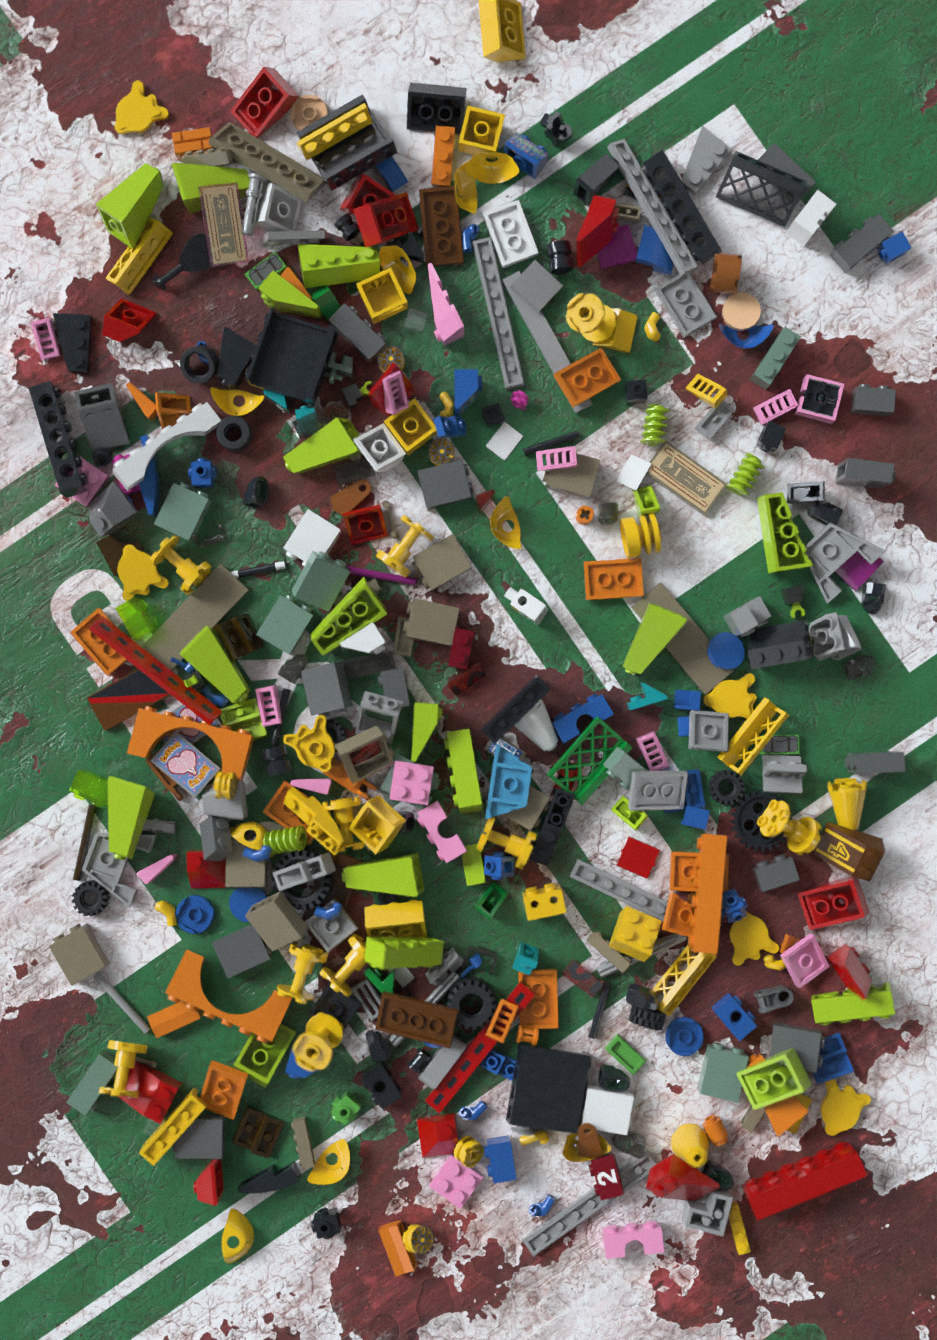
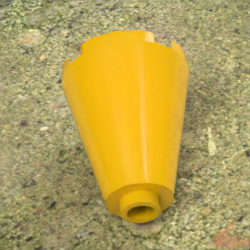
M856 778L834 779L833 784L829 781L827 788L838 825L857 830L866 796L867 782L862 780V783H859Z
M692 1123L679 1126L671 1137V1147L675 1156L694 1167H700L706 1163L710 1141L705 1130Z

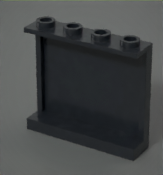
M363 94L296 132L299 140L363 103L367 106L373 123L311 158L331 191L398 153L394 140L388 137L369 109Z
M270 308L269 313H266L264 317L265 325L263 331H260L257 341L259 343L252 352V363L246 369L245 378L251 386L315 405L339 336L337 327L329 325L328 328L276 313L274 308Z
M520 1042L518 1044L506 1114V1121L509 1125L577 1134L578 1128L582 1124L580 1114L581 1108H584L585 1105L584 1090L588 1087L587 1072L591 1068L592 1063L590 1055L585 1051L578 1053L529 1046L527 1043Z

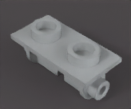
M452 947L442 956V965H434L433 968H429L425 975L429 982L437 987L449 976L446 971L449 969L451 972H455L462 965L464 959Z

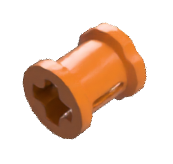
M581 506L575 514L576 521L581 525L589 524L593 519V509L589 506ZM581 511H583V513H589L587 519L585 517H580L582 514Z
M519 1025L516 1033V1043L527 1042L536 1046L539 1034L538 1028L528 1029Z

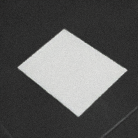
M504 422L486 447L505 460L523 436Z
M631 454L616 481L637 490L651 463Z

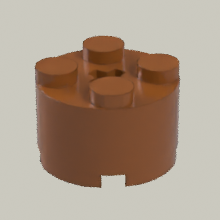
M729 253L715 254L712 272L716 273H712L710 290L718 293L737 294L742 255Z

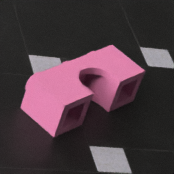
M439 801L417 812L419 815L417 820L422 828L426 827L428 830L427 837L432 845L435 843L439 849L436 853L441 861L445 860L448 863L467 852L458 834L451 838H444L440 835L439 825L448 816Z
M647 1221L645 1224L628 1223L625 1226L609 1225L606 1228H602L606 1259L626 1257L625 1247L632 1240L642 1243L645 1255L664 1253L662 1228L659 1222Z

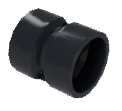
M560 240L546 245L547 257L551 259L548 263L550 274L561 275L574 270L573 258L570 257L572 254L570 241Z
M285 744L261 751L263 759L269 762L266 766L269 777L293 769L290 759L285 757L288 754Z

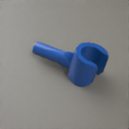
M171 657V662L180 665L188 673L191 674L196 671L189 662L186 664Z
M479 954L469 958L471 965L460 975L462 978L471 970L480 966L482 959Z

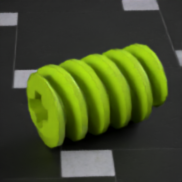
M646 404L649 409L645 410V414L648 416L644 417V421L647 424L643 425L645 431L642 432V437L645 439H642L640 443L647 446H659V443L665 442L660 436L666 435V432L661 429L666 428L667 424L662 422L669 419L664 413H668L670 410L661 405Z
M745 453L746 458L741 460L742 465H738V471L733 473L734 478L729 480L731 485H726L728 490L737 495L749 496V492L746 489L754 488L750 484V482H757L754 475L761 476L758 468L765 469L761 464L762 461L750 453Z
M303 826L291 827V829H278V831L272 830L271 832L267 831L264 835L263 843L271 848V855L301 851L307 845V832Z

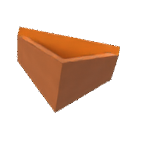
M155 393L156 411L162 430L168 425L172 427L177 424L176 420L182 415L186 414L188 416L191 414L190 395Z

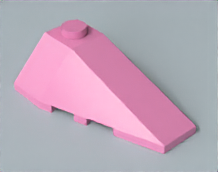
M429 263L428 272L436 328L434 334L437 341H442L443 346L464 337V325L454 305H450L448 293L446 290H442L441 280L432 263Z

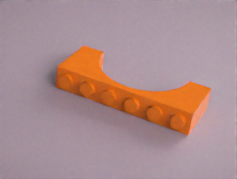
M148 706L145 707V710L139 708L127 754L150 759L156 745L169 733L185 728L198 729L206 733L216 743L222 758V772L226 774L229 772L236 773L237 781L243 782L254 741V736L250 735V731L239 729L238 732L231 731L232 727L220 724L218 728L212 726L213 723L208 725L203 720H201V723L194 722L193 717L183 715L181 719L175 717L176 713L164 711V714L156 712V708Z
M186 950L165 992L169 995L168 999L177 1004L179 1001L186 1003V1008L195 1012L197 1009L204 1011L203 1015L212 1020L217 1017L222 1020L221 1024L231 1028L232 1025L239 1027V1032L247 1036L252 1033L257 1036L256 1040L267 1044L268 1041L272 1043L292 1001V997H282L277 994V990H274L271 997L261 1007L245 1014L222 1012L206 999L202 990L201 971L205 958Z

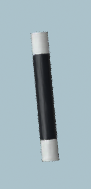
M285 561L230 573L236 578L286 569Z

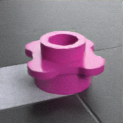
M520 390L514 391L512 393L513 396L510 397L512 404L516 408L525 410V406L529 402L528 396Z

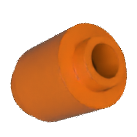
M710 1115L704 1119L703 1127L710 1142L714 1143V1146L725 1144L729 1139L721 1118Z

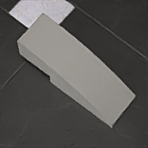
M330 852L275 871L273 875L278 890L281 891L336 871Z

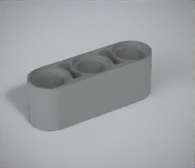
M453 1036L451 1048H438L432 1056V1060L426 1064L421 1074H419L418 1079L434 1090L466 1048V1044L456 1036Z

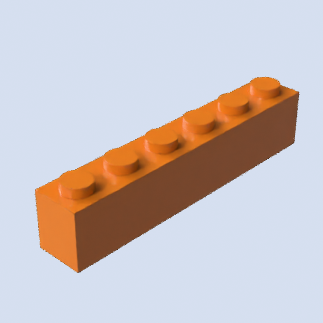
M703 833L697 838L699 857L696 856L695 868H698L697 876H694L693 888H696V894L692 896L691 906L694 907V915L690 917V927H693L692 935H689L688 947H691L693 952L717 954L727 836Z

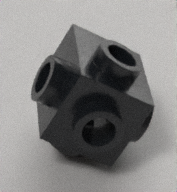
M337 1207L329 1210L328 1208H322L314 1214L311 1228L313 1233H316L317 1239H330L335 1234L341 1232L342 1224Z

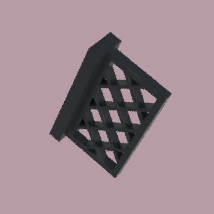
M736 151L716 194V198L785 227L807 181ZM732 168L740 169L743 176L733 180L731 175ZM752 176L759 177L761 184L750 187L747 178ZM745 180L748 189L738 193L735 183ZM771 183L775 184L778 192L768 195L765 186ZM732 185L734 195L728 197L721 194L724 187ZM762 187L765 197L755 200L752 191ZM787 191L796 193L794 200L785 202L783 193ZM749 192L752 202L742 203L739 196ZM780 195L783 204L773 208L770 198ZM767 200L770 209L766 211L759 210L757 203ZM784 207L787 215L782 220L776 217L774 211Z
M538 675L534 676L480 730L496 744L551 689Z

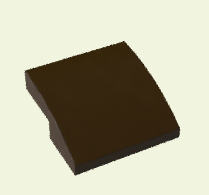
M247 613L213 627L231 661L265 647L260 637L256 635L257 631Z
M247 1105L232 1138V1144L250 1149L253 1154L269 1158L282 1130L284 1121Z

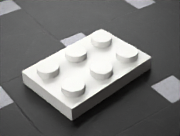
M519 200L483 213L502 268L538 256L537 247Z

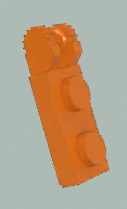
M335 757L332 759L331 770L323 773L367 801L371 797L359 789L361 785L365 784L374 791L378 788L366 780V778L352 784L342 762Z

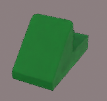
M370 964L364 971L366 977L381 993L383 991L394 993L396 968L383 977L381 969L371 967Z

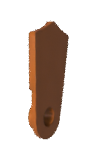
M360 479L331 496L330 500L333 510L342 516L343 513L350 512L369 495L371 484L365 479ZM361 485L366 486L364 492H361L359 489Z
M584 1123L579 1127L578 1155L590 1159L602 1155V1149L596 1127L591 1123Z

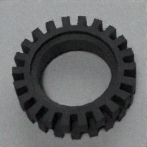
M308 849L289 852L280 858L281 861L276 863L277 868L273 869V872L322 854ZM334 873L319 877L318 888L309 897L297 896L290 888L283 889L281 892L295 910L314 908L322 904L328 898V894H331V886H334V881H332ZM272 877V882H275V885L272 886L273 890L276 889L278 893L280 891L278 890L275 878Z

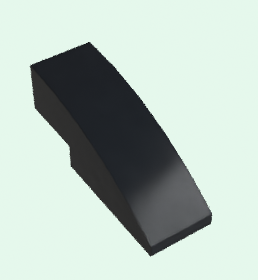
M294 1161L279 1170L272 1164L241 1182L237 1190L239 1193L249 1194L276 1191L300 1181L302 1174Z

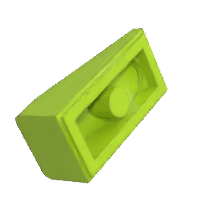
M478 843L466 845L467 852L462 854L467 886L486 883L481 852L476 849Z

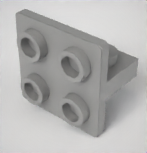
M764 754L762 756L763 791L801 794L803 792L802 777L807 772L806 765H801V757Z

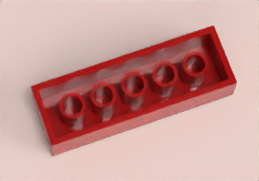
M840 1142L834 1148L820 1150L814 1156H806L799 1159L797 1163L785 1164L777 1171H768L760 1178L748 1179L741 1186L756 1219L760 1220L864 1178L867 1174L859 1154L848 1142Z

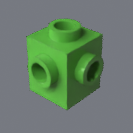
M347 1090L342 1097L337 1096L331 1104L333 1106L331 1110L333 1119L338 1123L342 1122L344 1125L349 1121L352 1123L359 1115L358 1110L361 1108L362 1102Z

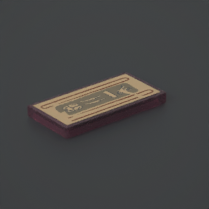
M238 183L198 186L210 266L249 262L246 237L241 233L243 217Z

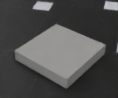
M536 260L510 286L537 313L563 287Z
M689 711L688 749L728 752L729 713Z
M334 898L322 908L329 909L333 907V904L338 902L337 899ZM344 908L342 909V914L335 919L326 920L312 915L305 921L309 930L327 952H330L359 928Z

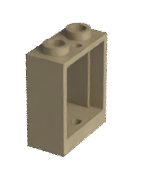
M377 725L335 745L352 784L394 765L392 756L395 754L391 746L386 744L389 739L385 731L381 732ZM378 740L383 753L353 766L348 754Z

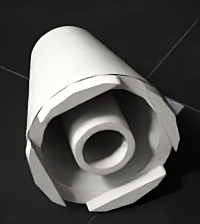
M541 699L514 726L540 749L549 752L557 747L558 737Z

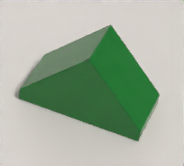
M327 286L307 289L313 302L319 306L322 315L329 322V318L341 307L333 293Z
M493 881L477 900L475 908L491 920L508 893Z

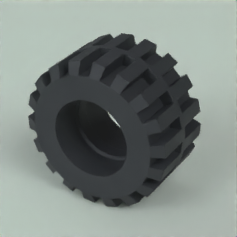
M465 977L450 989L447 1006L459 1009L456 1021L459 1027L462 1025L464 1029L468 1030L471 1027L472 1030H477L478 1026L482 1028L486 1022L489 1023L491 1021V1017L495 1014L496 999L493 989L490 988L487 982H483V979H475V977L467 979ZM469 993L479 995L483 999L482 1008L474 1013L463 1010L460 1006V1000L464 995Z

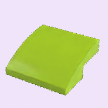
M256 698L220 709L223 711L221 714L223 725L232 727L231 731L238 732L239 729L250 731V735L254 736V741L268 737L266 726L263 727Z

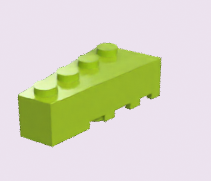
M298 244L299 262L305 288L363 281L380 273L377 247Z
M783 492L758 497L757 504L768 574L813 566L805 552L807 551L804 543L802 544L798 535V528L794 525L791 518L792 514Z
M365 577L357 583L311 632L312 642L322 656L366 626L387 615L385 606Z
M470 729L446 732L447 738L444 739L445 749L450 751V757H447L448 768L453 769V776H450L451 787L456 788V794L453 795L454 805L459 806L460 814L483 811Z
M367 937L364 961L370 963L371 967L381 969L417 968L419 966L433 968L434 965H442L444 941L436 938Z
M889 982L882 983L883 987L879 988L870 985L865 1000H861L848 989L844 990L843 994L834 991L811 995L815 1023L829 1025L832 1021L848 1023L851 1022V1019L858 1018L861 1021L870 1020L871 1017L876 1016L882 1019L890 1018L891 1015L895 1014Z

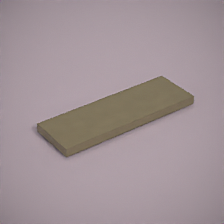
M231 122L227 123L209 139V145L216 149L220 147L230 148L234 160L264 176L305 202H308L326 184L322 176Z
M220 564L141 647L173 671L178 665L170 661L171 657L182 661L184 658L179 653L206 625L211 628L216 626L249 590L228 569Z
M661 582L631 606L641 620L649 602L687 618L685 624L666 644L665 648L704 695L734 671V669L725 671L711 663L707 654L710 640Z

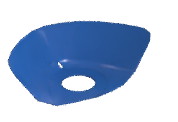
M719 324V327L731 343L738 348L746 349L762 343L770 335L774 325H754V327L747 329L749 337L746 340H740L737 336L738 331L731 329L727 325Z

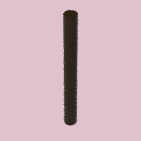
M94 804L88 805L73 880L80 881L82 876V868L85 862L96 805Z

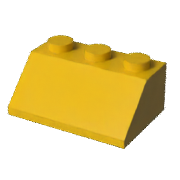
M479 0L483 57L495 62L524 60L526 54L521 2L516 0Z
M410 900L405 903L392 902L388 905L374 904L370 907H364L365 927L368 937L427 938L422 901Z

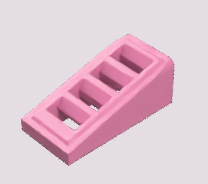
M52 318L30 322L41 360L61 356ZM48 326V329L39 331L38 327ZM50 333V337L41 338L40 336L42 334ZM52 340V344L43 346L42 342ZM54 348V352L44 353V350Z
M397 371L384 378L386 412L395 415L409 407L400 371Z
M789 389L754 407L753 410L760 424L763 425L798 407V404ZM784 397L786 398V400H787V402H788V404H789L788 407H787V405H786V403H785V401H784V399H783ZM776 401H779L783 410L780 411ZM770 404L772 405L775 414L772 413L769 407ZM763 407L768 415L767 418H765L761 410V408Z
M575 446L537 451V470L576 468ZM566 453L570 454V462L568 463L566 460ZM558 454H562L561 464H559ZM546 455V466H543L542 456ZM550 455H554L555 464L551 465Z
M277 685L255 689L263 727L281 724L282 718ZM271 692V696L264 697V693ZM272 700L273 703L265 704V701ZM274 707V711L266 712V708ZM271 715H275V716H276L275 719H269V720H267V716H271Z
M655 731L636 738L650 771H659L669 766ZM650 739L653 740V743L644 746V742ZM653 746L656 747L655 750L648 753L646 752V749H649ZM659 753L658 757L649 759V756ZM662 760L663 763L652 766V763Z
M330 778L291 780L290 784L291 786L327 795L330 793L333 780Z
M176 853L171 854L136 874L145 884H149L174 862L178 855Z

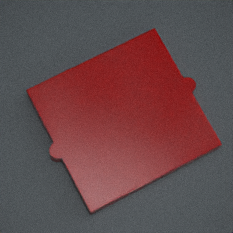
M629 836L624 848L621 849L622 853L616 865L648 879L652 867L656 865L654 862L660 850Z

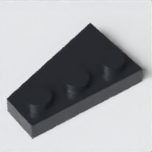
M53 313L68 371L72 373H89L92 316Z

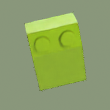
M272 271L259 287L262 294L260 297L269 308L275 307L278 311L316 319L323 317L316 303L275 271Z
M415 703L412 761L418 759L437 726L438 719L442 720L443 708H439V704Z
M280 1024L272 1043L268 1041L267 1044L256 1040L257 1036L251 1033L232 1068L248 1073V1079L266 1088L296 1032Z
M794 1047L736 1073L753 1110L802 1093L812 1085Z

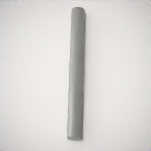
M100 972L93 977L144 1034L151 1029Z

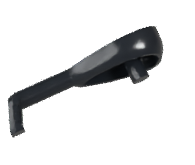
M199 233L188 239L180 254L178 265L161 278H158L155 274L153 277L154 286L166 290L167 288L164 285L182 271L196 272L213 267L215 264L210 237Z

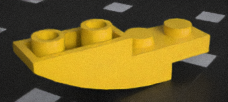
M294 787L289 789L283 803L309 825L306 831L332 854L336 855L343 843V839L332 816L313 796L307 799Z

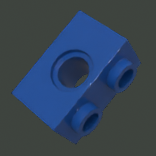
M727 993L711 1008L733 1035L741 1041L757 1027L753 1022L755 1017L749 1010L745 1012L740 1007L743 1003L736 995L732 997ZM739 1012L738 1019L732 1020V1013Z

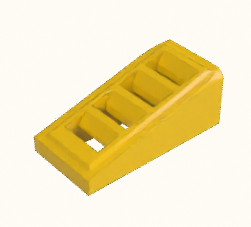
M697 374L686 387L687 391L714 409H717L728 395L727 389L700 374ZM698 381L701 382L696 389L693 388ZM705 384L706 387L703 389V391H699ZM711 388L712 390L706 395L705 393ZM716 391L717 394L712 398L711 396Z

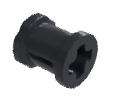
M418 1048L417 1054L407 1065L417 1074H421L422 1068L428 1061L432 1060V1057L422 1048Z

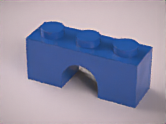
M595 693L586 698L588 702L585 704L577 703L570 707L571 712L565 715L562 712L553 717L552 725L562 743L580 734L576 726L579 716L587 714L593 720L598 716L603 721L614 715L602 694L597 695Z

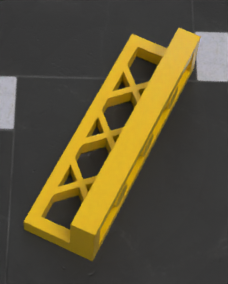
M363 103L297 141L296 144L306 161L373 123L367 106Z
M149 217L134 249L129 246L105 279L130 295L173 233L160 221Z
M764 697L729 741L728 752H721L717 758L727 767L742 775L789 715ZM776 713L780 714V717L772 722L773 716ZM767 729V733L760 737L761 731ZM755 744L753 751L748 752L749 746ZM743 759V763L739 768L734 766L738 760Z
M687 945L652 989L654 996L658 992L664 993V998L659 1003L658 1009L670 1017L717 956L715 954L699 952L697 956L691 957V947ZM687 961L688 968L685 971L679 972V965ZM675 976L676 983L671 987H667V980Z
M195 1087L143 1144L139 1154L153 1166L206 1108L207 1104L197 1097L198 1090Z

